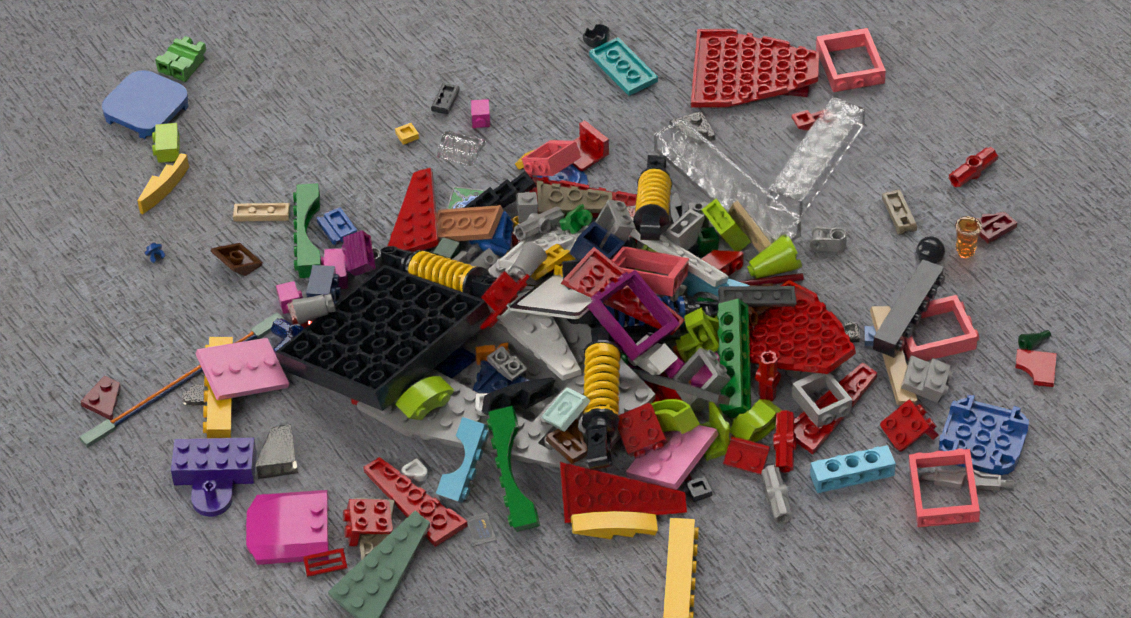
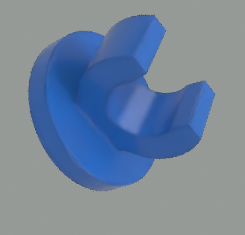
M152 243L146 247L145 255H150L152 263L156 262L155 254L160 255L161 259L165 257L164 252L161 250V244Z

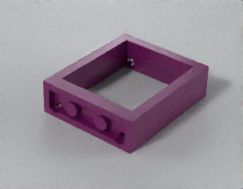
M636 270L629 274L627 272L622 274L618 278L619 281L608 284L604 288L605 291L603 293L598 291L590 298L592 302L587 306L632 362L671 334L680 325ZM627 285L662 326L661 329L638 346L602 304Z

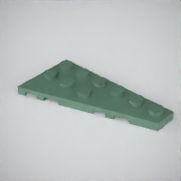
M414 511L328 591V595L355 618L382 617L389 600L392 599L405 574L407 566L414 558L415 551L421 545L429 530L430 522L417 511Z

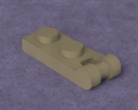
M900 189L882 193V200L896 227L897 234L901 235L906 231H917L916 222Z

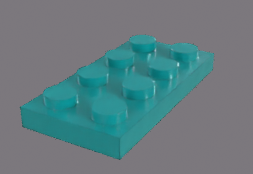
M619 37L589 51V56L628 96L658 82V76Z

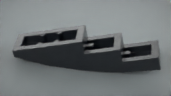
M524 171L513 181L510 182L507 179L494 190L489 187L463 208L499 205L505 208L516 201L517 193L529 192L537 185Z
M551 377L516 383L484 395L482 413L488 416L490 411L509 406L513 408L522 406L527 409L552 396L555 379Z

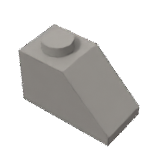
M536 192L516 194L519 222L526 221L529 215L534 212L538 214Z
M689 209L666 230V238L688 250L696 243L704 221V215Z

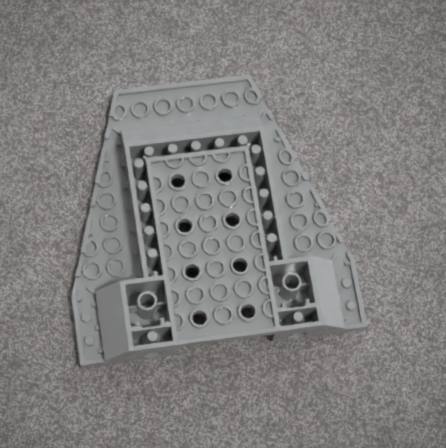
M500 258L488 269L491 277L498 278L506 270V268L499 267ZM529 278L526 283L538 285L543 280L538 279L535 281ZM524 288L521 292L518 291L516 294L527 292L531 289ZM553 316L581 369V375L566 380L560 379L547 367V364L541 358L538 359L532 350L527 349L515 339L505 326L496 323L491 328L487 326L483 330L480 329L471 339L462 344L458 350L437 366L440 368L432 369L430 373L419 380L421 381L432 376H440L454 389L450 400L445 406L433 409L422 420L409 419L395 405L398 399L383 411L362 402L357 403V408L404 435L411 437L412 435L421 436V439L424 440L431 438L441 441L442 444L464 448L462 442L456 437L462 417L487 426V419L490 418L489 415L480 416L476 413V394L479 393L473 391V387L477 381L476 376L480 372L481 366L476 363L475 347L495 345V348H497L502 343H508L510 355L512 357L516 356L527 368V371L522 374L525 375L524 378L536 380L552 377L555 379L553 392L557 393L527 409L522 406L514 408L519 432L513 444L511 459L530 464L534 462L542 464L543 467L550 468V466L560 468V462L571 463L546 442V435L558 428L545 422L541 417L565 388L568 387L582 395L584 394V348L592 342L591 328L587 324H571L566 318ZM620 358L618 415L646 403L651 404L655 400V393ZM465 382L470 383V385H466V386H464V385H462V384L465 383ZM582 411L576 419L579 422V430L580 432H582L584 437L583 441L586 443L588 448V437L586 436V429L583 428L581 424L583 416ZM526 417H533L534 419H533V420H527V419H525V418H526ZM618 428L615 430L614 437L612 438V447L621 438ZM492 430L481 448L483 453L486 454L490 452L497 453V450L493 449L491 438L494 437ZM587 456L572 465L589 468Z

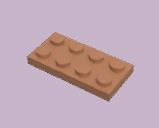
M499 205L438 210L439 242L443 237L454 241L492 239L503 214V208Z

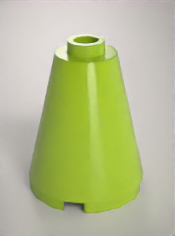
M784 234L750 260L747 269L751 277L755 276L758 279L799 270L802 268V263L800 259L796 260L798 252L789 236Z

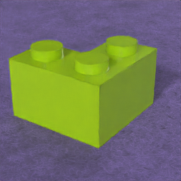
M702 308L685 315V324L689 333L681 336V340H676L678 352L686 364L699 348L713 352L718 351L719 337Z

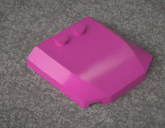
M328 490L256 495L247 510L246 546L257 565L304 562L303 556L329 551ZM329 556L308 561L329 560Z

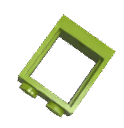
M717 198L702 209L706 217L734 251H741L751 243Z

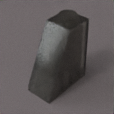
M291 424L271 427L256 462L258 479L298 473Z

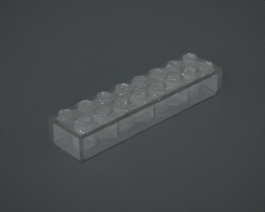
M832 97L769 188L768 205L802 217L863 127L865 108Z

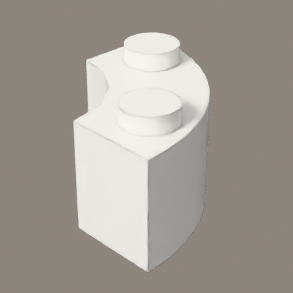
M646 334L636 345L638 346L649 336ZM659 343L633 362L628 357V361L633 366L638 365L651 375L661 374L678 359L666 344Z

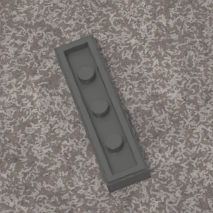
M729 286L718 288L719 303L739 298L750 307L796 306L795 286Z

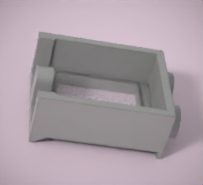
M608 200L595 221L608 230L601 243V248L611 233L626 242L632 230L635 229L625 202Z

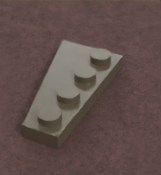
M537 181L538 214L556 206L561 208L563 214H567L581 204H584V209L589 210L591 213H601L606 202L612 200V192L593 189L586 191L574 186L567 188L561 187L560 184L552 183V185L543 184L542 181Z

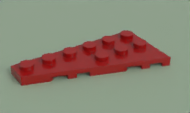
M431 167L413 173L388 246H395L405 251L415 252L417 250L429 249L439 244L434 179Z
M593 247L563 279L561 284L591 298L598 291L603 293L605 291L604 288L611 282L617 283L619 281L618 278L626 272ZM628 285L603 302V304L657 329L662 328L661 324ZM663 303L666 306V308L671 312V314L676 318V320L680 323V325L671 333V335H673L685 320L675 311H673L670 307H668L665 303Z

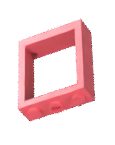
M868 28L817 36L816 51L819 52L820 61L833 92L885 83L886 70ZM866 46L875 69L837 75L828 52Z
M623 246L615 257L611 259L612 262L628 274L634 270L625 267L668 274V276L636 270L655 294L673 297L688 276L689 258Z
M957 295L929 301V307L926 312L921 314V318L953 311L965 335L916 346L912 336L906 338L903 351L907 360L912 355L929 361L932 358L937 359L976 349L977 341L979 340L978 331L974 330L971 317L967 316L964 303L960 302Z
M970 449L935 451L931 453L918 452L909 455V470L917 527L979 522L980 510ZM965 464L971 505L923 509L917 468Z

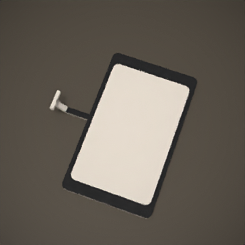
M511 266L505 270L507 274L511 270ZM553 272L538 285L528 284L525 288L531 290L510 306V310L578 319L589 311L587 306L592 300L590 297L573 289L568 290L566 286L561 284L563 277L555 275Z

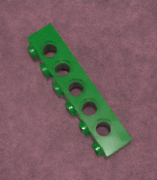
M739 298L719 303L717 312L719 329L717 331L719 337L718 354L720 364L727 369L726 373L730 377L728 383L720 390V394L730 398L729 405L719 404L722 413L730 418L738 417V415L744 414L751 409L748 305Z

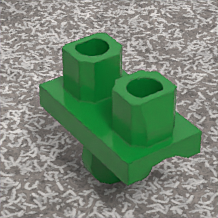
M581 204L571 212H568L567 216L562 218L559 223L562 231L570 230L571 234H575L582 227L589 225L593 220V216L589 210L584 209V204Z

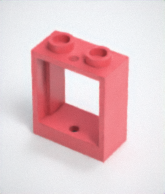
M549 140L521 159L526 173L536 176H554L580 159L581 156L576 141Z

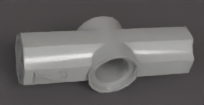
M557 206L541 214L534 212L529 215L526 221L514 227V234L520 241L537 233L545 235L552 226L558 224L564 218V214L561 208Z
M770 465L762 470L766 502L771 507L774 521L779 524H786L789 520H792L787 486L782 482L779 468Z

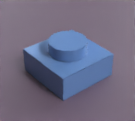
M864 326L865 346H873L876 334L874 326Z

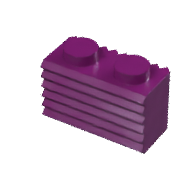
M360 230L343 237L344 244L342 245V250L346 255V261L344 262L346 270L354 276L374 270L376 267L371 236Z

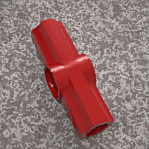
M991 146L989 148L986 147L977 155L968 156L966 163L950 173L948 179L954 187H961L969 180L979 178L984 169L998 160V154Z
M772 351L763 352L760 355L759 369L756 372L755 380L759 382L758 395L760 399L773 402L776 398V387L780 381L781 373L777 372L778 359L776 358V353Z
M788 410L776 413V433L773 435L774 449L776 451L775 467H778L782 473L794 470V450H796L797 445L794 432V413Z

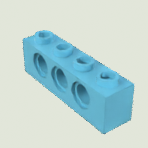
M888 445L811 462L810 476L817 493H822L895 476L896 463Z

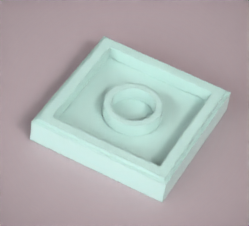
M567 387L541 418L565 432L589 404L590 400L586 396Z

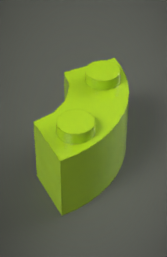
M440 376L428 377L411 386L398 399L395 405L409 419L422 420L433 409L445 406L450 400L454 389Z
M667 399L651 404L663 433L666 431H679L681 434H684L700 425L692 408L684 401Z
M759 399L749 411L738 415L733 420L730 433L737 438L756 443L766 437L776 427V413L782 410L770 400Z

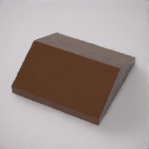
M241 243L211 248V252L233 272L243 276H247L262 266L263 263Z

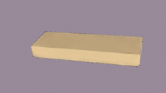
M739 201L734 202L728 213L758 252H762L771 244Z
M290 203L234 204L233 220L289 221Z

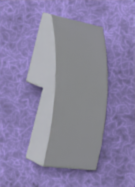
M503 346L487 356V361L511 381L527 371L525 365L516 356L512 357Z

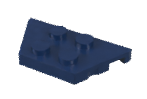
M482 360L480 362L481 369L477 373V381L474 384L473 391L479 394H489L498 389L530 380L519 376L511 381L498 372L489 362Z

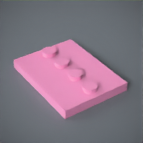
M268 338L202 348L196 351L197 359L217 400L285 389L289 386V381Z
M698 425L692 431L681 434L679 431L664 432L668 443L664 444L665 447L656 451L653 449L648 450L646 455L636 458L627 469V476L632 479L677 490L718 436L717 429Z

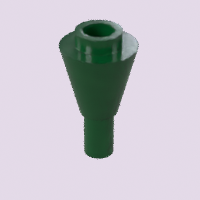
M1045 330L1041 333L1021 334L1018 338V345L1020 349L1032 350L1042 340L1051 337V332Z

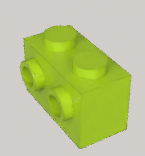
M177 123L155 125V132H152L153 143H155V145H152L153 156H157L158 163L176 161L180 155V135Z

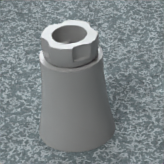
M525 242L508 275L515 282L526 274L531 276L539 265L547 259L546 252L533 242Z
M331 294L292 299L299 325L336 311Z

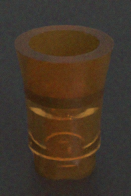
M963 216L955 223L956 251L958 256L967 258L972 257L975 253L982 224L975 217Z

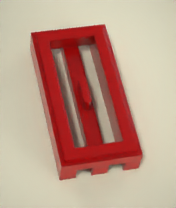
M343 548L303 556L307 577L348 569ZM336 554L341 555V557L329 559L311 564L308 563V560H313ZM342 562L343 564L315 571H310V568L324 566L328 564Z

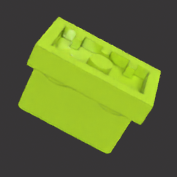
M711 401L709 402V422L700 425L717 429L718 436L703 455L706 461L726 455L728 445L730 444V424L723 419L721 408Z

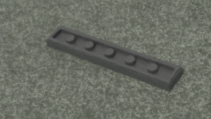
M630 367L642 380L715 403L729 405L730 398L728 396L661 375H651L645 370Z

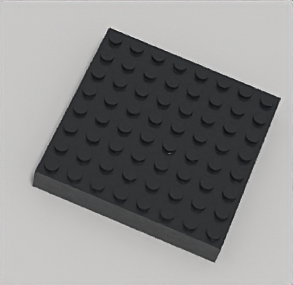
M383 265L335 304L336 311L328 313L329 315L318 317L275 353L283 371L383 411L401 397L411 386L443 362L450 354L458 350L462 344L471 339L481 329V324L491 312L488 304L483 299Z

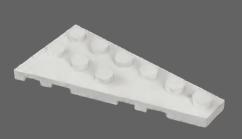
M560 223L552 226L545 235L537 233L521 241L499 260V267L507 269L513 265L525 242H533L544 251L555 244H559L565 249L575 242L578 236L589 226H584L577 233L571 234L570 230L562 231Z
M527 292L517 294L518 297L511 304L508 303L506 305L508 307L506 312L501 316H497L499 319L497 323L505 326L515 339L527 349L532 350L534 355L538 359L541 358L547 364V367L560 379L566 380L581 375V369L553 316L510 310V306ZM488 305L490 312H492L493 309Z

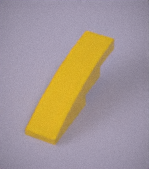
M180 153L173 166L166 164L159 177L152 175L137 200L140 214L146 213L157 205L181 181L189 169L186 154Z
M613 511L574 514L571 516L573 534L612 539L613 535L634 537L635 533L655 536L658 532L656 514Z

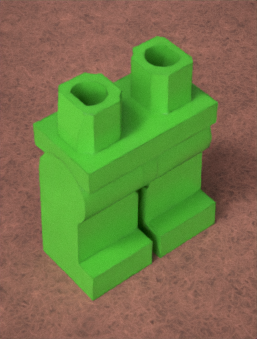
M184 36L181 40L175 38L173 44L168 47L164 55H159L155 59L158 72L186 82L199 67L200 63L204 62L203 54L207 50L206 44L199 41L196 45H193L192 39Z

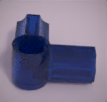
M277 318L273 321L271 332L283 339L273 348L274 352L304 329L303 326L299 324L293 325L282 318Z

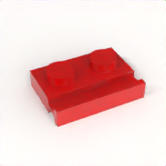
M731 436L723 465L762 476V470L765 468L770 446Z

